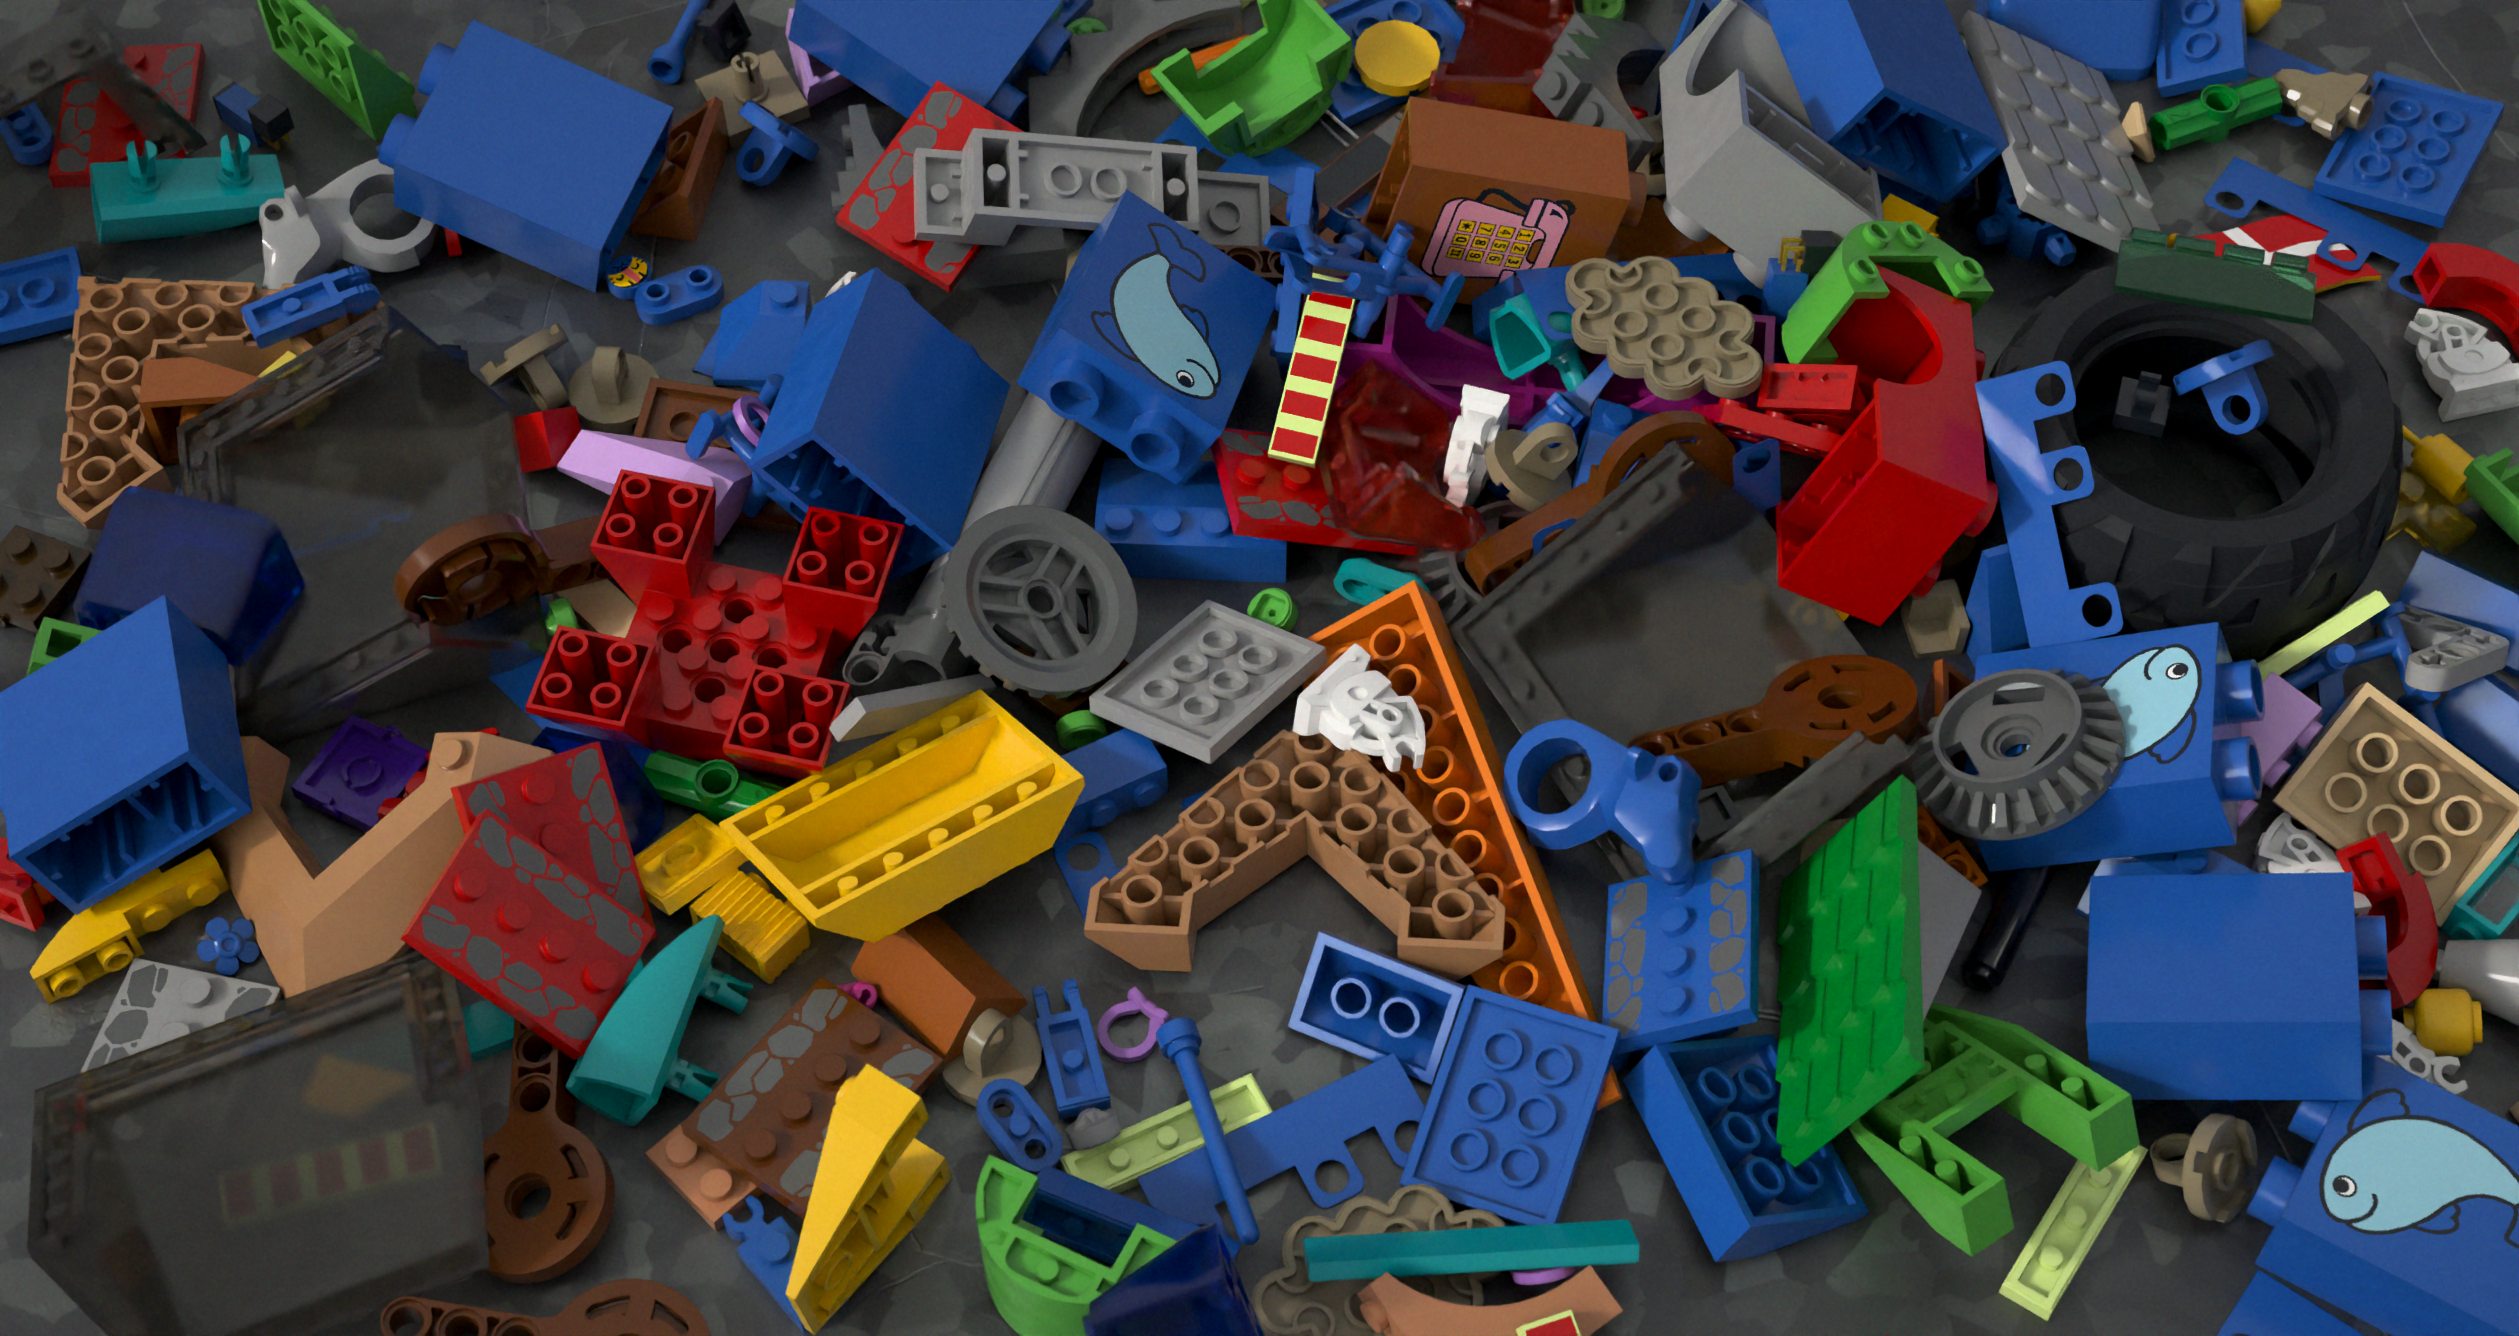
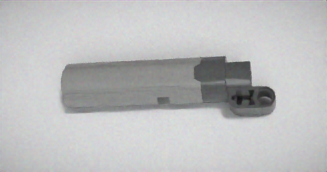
M1029 392L976 485L958 540L975 521L1001 508L1017 505H1038L1065 512L1104 439L1080 423L1057 415L1044 400ZM950 551L934 560L903 617L886 613L875 617L866 625L842 670L845 682L850 683V694L853 700L859 696L901 689L906 684L912 687L963 677L969 666L978 663L971 655L966 658L960 651V639L956 633L950 634L946 625L949 618L947 608L941 607L940 596L944 591V582L941 581V576L948 562ZM1006 558L990 564L988 567L994 577H997L1029 562L1027 558Z

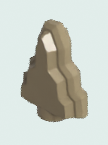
M2281 69L2280 72H2274L2271 76L2280 86L2282 101L2287 106L2295 108L2299 117L2312 124V130L2319 132L2322 136L2332 141L2340 137L2348 127L2358 131L2362 130L2373 112L2375 98L2370 94L2374 88L2375 80L2371 79L2368 75L2355 72L2347 76L2331 71L2313 75L2298 69Z

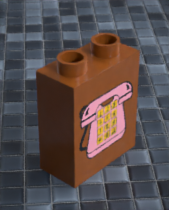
M1410 96L1364 217L1363 225L1386 243L1398 220L1412 225L1414 230L1411 235L1414 236V240L1407 252V259L1441 286L1452 271H1459L1465 276V283L1455 302L1472 305L1473 299L1510 276L1514 275L1518 278L1515 270L1573 266L1582 260L1590 258H1603L1617 262L1618 239L1615 233L1619 226L1635 228L1639 224L1646 201L1647 181L1644 173L1628 171L1625 131ZM1364 250V261L1378 262L1374 256ZM1410 295V296H1416V297H1423V298H1425L1424 296Z

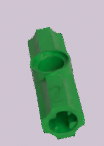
M2262 77L2232 88L2222 84L2209 85L2203 89L2199 99L2152 114L2148 122L2152 142L2159 150H2170L2199 139L2211 143L2221 142L2227 139L2232 128L2279 113L2283 104L2280 86L2272 77Z
M661 750L650 753L644 764L640 782L642 793L698 809L702 816L715 824H719V822L786 789L740 775L733 764L725 760L716 759L701 763ZM725 790L722 793L713 794L716 791Z

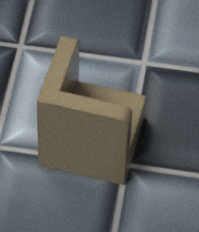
M1955 579L1936 581L1931 590L1922 598L1917 599L1907 595L1903 601L1900 614L1914 657L1916 659L1962 654L1969 633L1970 623Z

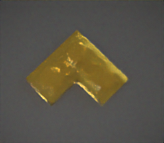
M2408 465L2402 468L2398 505L2384 542L2405 529L2424 547L2446 555L2472 538L2477 525L2416 474Z

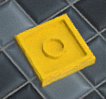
M696 813L634 856L647 900L669 916L717 883L722 877L728 875L749 860L721 831L718 825L699 813Z

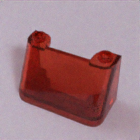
M1457 0L1458 14L1464 15L1465 29L1453 64L1452 62H1441L1438 70L1431 72V96L1437 97V101L1557 120L1532 89L1544 72L1543 66L1554 51L1553 45L1576 12L1575 0Z
M1373 357L1333 392L1317 457L1335 526L1349 536L1359 539L1454 553L1471 548L1487 532L1483 517L1475 508L1468 505L1459 508L1441 496L1432 466L1439 458L1447 455L1454 428L1450 412Z

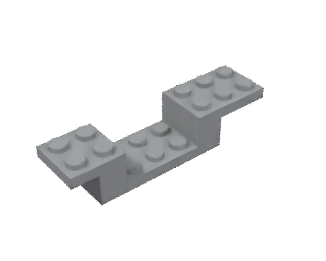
M973 128L962 151L916 148L913 154L915 240L1005 246L1016 225L1095 230L1126 189L1212 245L1265 246L1263 242L1271 227L1268 176L1197 170V149L1195 146Z

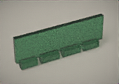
M2137 227L2132 228L2129 241L2121 239L2113 291L2309 326L2312 322L2317 273L2307 272L2309 257L2274 251L2270 265L2263 264L2265 257L2264 249L2225 243L2222 257L2214 256L2216 241L2178 234L2175 237L2173 248L2165 247L2167 242L2166 232Z

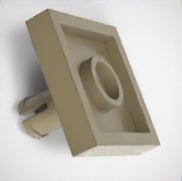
M774 49L758 56L751 52L742 53L744 61L741 62L739 55L732 59L730 67L695 80L697 93L704 104L715 96L723 102L728 130L727 136L731 148L745 143L755 127L738 113L746 100L750 101L752 99L775 113L776 117L784 120L788 125L811 117L808 103Z

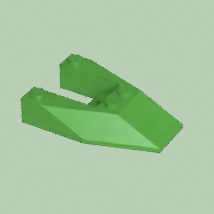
M1933 1001L1923 1021L1924 1067L1848 1126L1855 1140L1931 1227L1971 1257L2015 1228L2004 1178L1945 1139L1994 1106H1998L2097 1172H2100L2140 1145L2130 1093L2020 1025Z

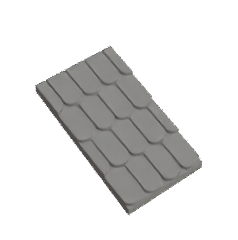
M1968 9L1960 24L1974 68L2009 143V146L2001 154L2019 210L2134 261L2167 257L2164 251L2167 247V242L2151 212L2154 202L2131 158L2134 149L2118 118L2121 110L2103 73L2090 66L2085 67L2083 63L2056 50L2052 51L2051 48L2022 34L2019 36L2017 32L1988 18L1985 20L1983 16Z

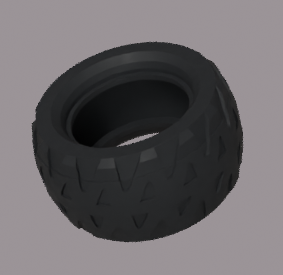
M2197 257L2148 258L2116 266L2110 265L2081 276L2077 283L2063 291L2056 299L2048 296L2021 325L1996 361L1989 374L1990 379L2054 361H2063L2070 368L2076 395L2075 407L2067 413L2034 421L2041 454L2075 445L2082 446L2078 435L2096 425L2112 422L2122 377L2139 380L2141 371L2162 375L2159 385L2172 387L2166 421L2183 424L2212 434L2243 452L2268 475L2276 486L2282 500V504L2276 508L2251 516L2218 518L2182 513L2159 506L2129 492L2102 472L2089 458L2094 480L2093 492L2084 498L2052 505L2069 590L2108 582L2115 586L2118 593L2123 616L2122 629L2116 634L2093 639L2219 622L2232 661L2254 659L2258 663L2292 641L2301 638L2320 623L2339 612L2365 581L2388 534L2398 505L2403 465L2402 415L2400 408L2391 399L2387 373L2370 347L2335 312L2298 287L2270 274L2246 266ZM2265 338V340L2269 341L2275 356L2253 366L2268 402L2267 417L2263 424L2255 430L2236 435L2227 433L2220 428L2213 417L2201 388L2178 396L2172 382L2173 376L2220 355L2244 348L2243 346ZM2053 373L2043 375L2036 385L2037 398L2047 406H2054L2060 403L2065 395V384L2061 377ZM2235 395L2231 400V412L2238 420L2247 421L2251 411L2250 405L2245 398ZM1987 445L1984 451L1986 479L1995 482ZM2064 458L2055 466L2054 480L2061 489L2066 491L2074 490L2083 480V469L2075 459ZM1999 498L1989 523L1979 535L1975 536L1980 555L1983 550L2008 543ZM2099 594L2089 596L2082 608L2084 619L2094 627L2106 625L2112 617V606L2109 600Z

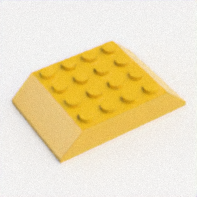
M979 689L823 769L822 773L811 775L719 822V826L730 841L816 928L875 943L895 934L901 928L931 912L941 909L953 900L984 886L992 879L1018 865L1027 863L1033 857L1052 848L1085 786V780L1083 775Z

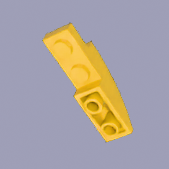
M210 848L163 873L157 867L80 914H75L50 941L29 971L48 1005L60 998L76 994L83 986L109 972L123 969L134 958L145 954L137 938L148 932L162 929L171 920L196 907L211 903L218 895L230 890L226 878Z

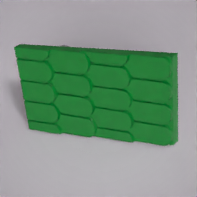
M1903 775L1899 776L1888 786V791L1884 790L1863 808L1857 814V818L1853 817L1827 841V845L1823 844L1798 866V871L1794 870L1782 881L1776 942L1782 946L1777 988V1001L1782 1004L1775 1074V1079L1781 1083L1776 1141L1782 1146L1781 1157L1795 1168L1924 1067L1923 1021L1982 893L1979 888L1918 840L1916 785Z

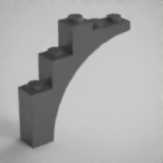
M1111 0L1113 31L1073 35L1070 41L1071 73L1028 77L1030 133L1088 138L1092 127L1106 105L1129 82L1138 77V73L1141 70L1162 62L1185 47L1188 50L1210 42L1244 36L1241 0H1168L1155 2V0Z
M1575 12L1553 45L1554 51L1543 66L1544 72L1532 91L1556 118L1567 119L1571 123L1625 131L1628 171L1635 172L1655 141L1632 113L1624 100L1619 84L1643 85L1666 50L1642 24Z
M866 104L848 106L850 124L841 125L844 150H853L854 156L845 157L847 171L838 172L839 190L831 191L834 218H836L839 211L884 152L872 130ZM1016 225L1005 246L985 245L959 280L960 290L1065 279L1067 264L1063 229ZM845 230V235H851V234H852V233L848 232L847 230Z

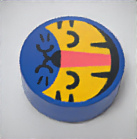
M635 255L619 257L613 260L606 269L608 288L615 297L620 299H634L637 289L644 283L653 280L649 263Z

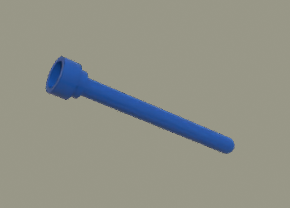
M690 0L668 44H664L654 50L647 63L648 72L654 79L667 84H673L679 80L686 66L683 51L696 28L693 21L706 9L710 0Z
M1187 1017L1170 1020L1160 1026L1156 1032L1160 1050L1165 1058L1170 1059L1172 1064L1178 1066L1238 1237L1243 1244H1255L1259 1240L1260 1231L1197 1059L1200 1054L1199 1048L1202 1044L1197 1025L1193 1019Z

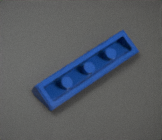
M1045 1166L1038 1173L1039 1188L1024 1212L1022 1220L1043 1229L1045 1238L1114 1265L1137 1223H1140L1188 1246L1189 1296L1215 1307L1220 1306L1240 1253L1241 1244L1238 1241L1053 1167Z

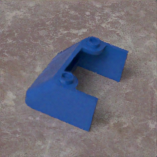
M1974 0L1976 13L1983 16L1985 20L1988 18L2017 32L2019 36L2022 34L2051 48L2052 51L2056 50L2083 63L2085 67L2090 66L2102 72L2106 81H2141L2151 74L2156 59L2161 0Z

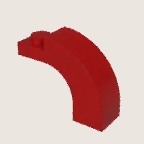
M2431 243L2412 273L2427 307H2458L2472 310L2487 317L2507 336L2519 360V265L2504 256L2480 247L2459 243Z
M2385 830L2348 844L2335 851V854L2343 870L2353 873V890L2364 894L2371 903L2372 907L2368 915H2385L2387 980H2359V990H2390L2391 1010L2405 1006L2423 993L2431 981L2438 955V931L2431 897L2421 872L2417 871L2408 875Z

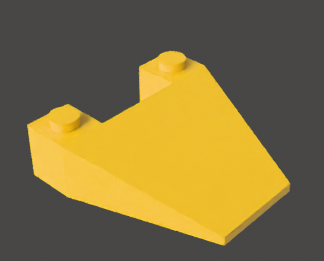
M869 1064L865 1065L857 1077L851 1076L848 1078L836 1096V1105L832 1111L786 1290V1295L805 1329L814 1335L919 1223L953 1177L946 1158L915 1139V1136L929 1119L922 1098Z

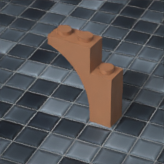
M1591 1265L1575 1274L1557 1288L1542 1295L1500 1306H1469L1441 1301L1404 1285L1387 1272L1357 1294L1363 1302L1360 1305V1310L1367 1323L1377 1333L1383 1331L1386 1336H1518L1515 1330L1518 1327L1570 1309L1581 1336H1590L1623 1311Z

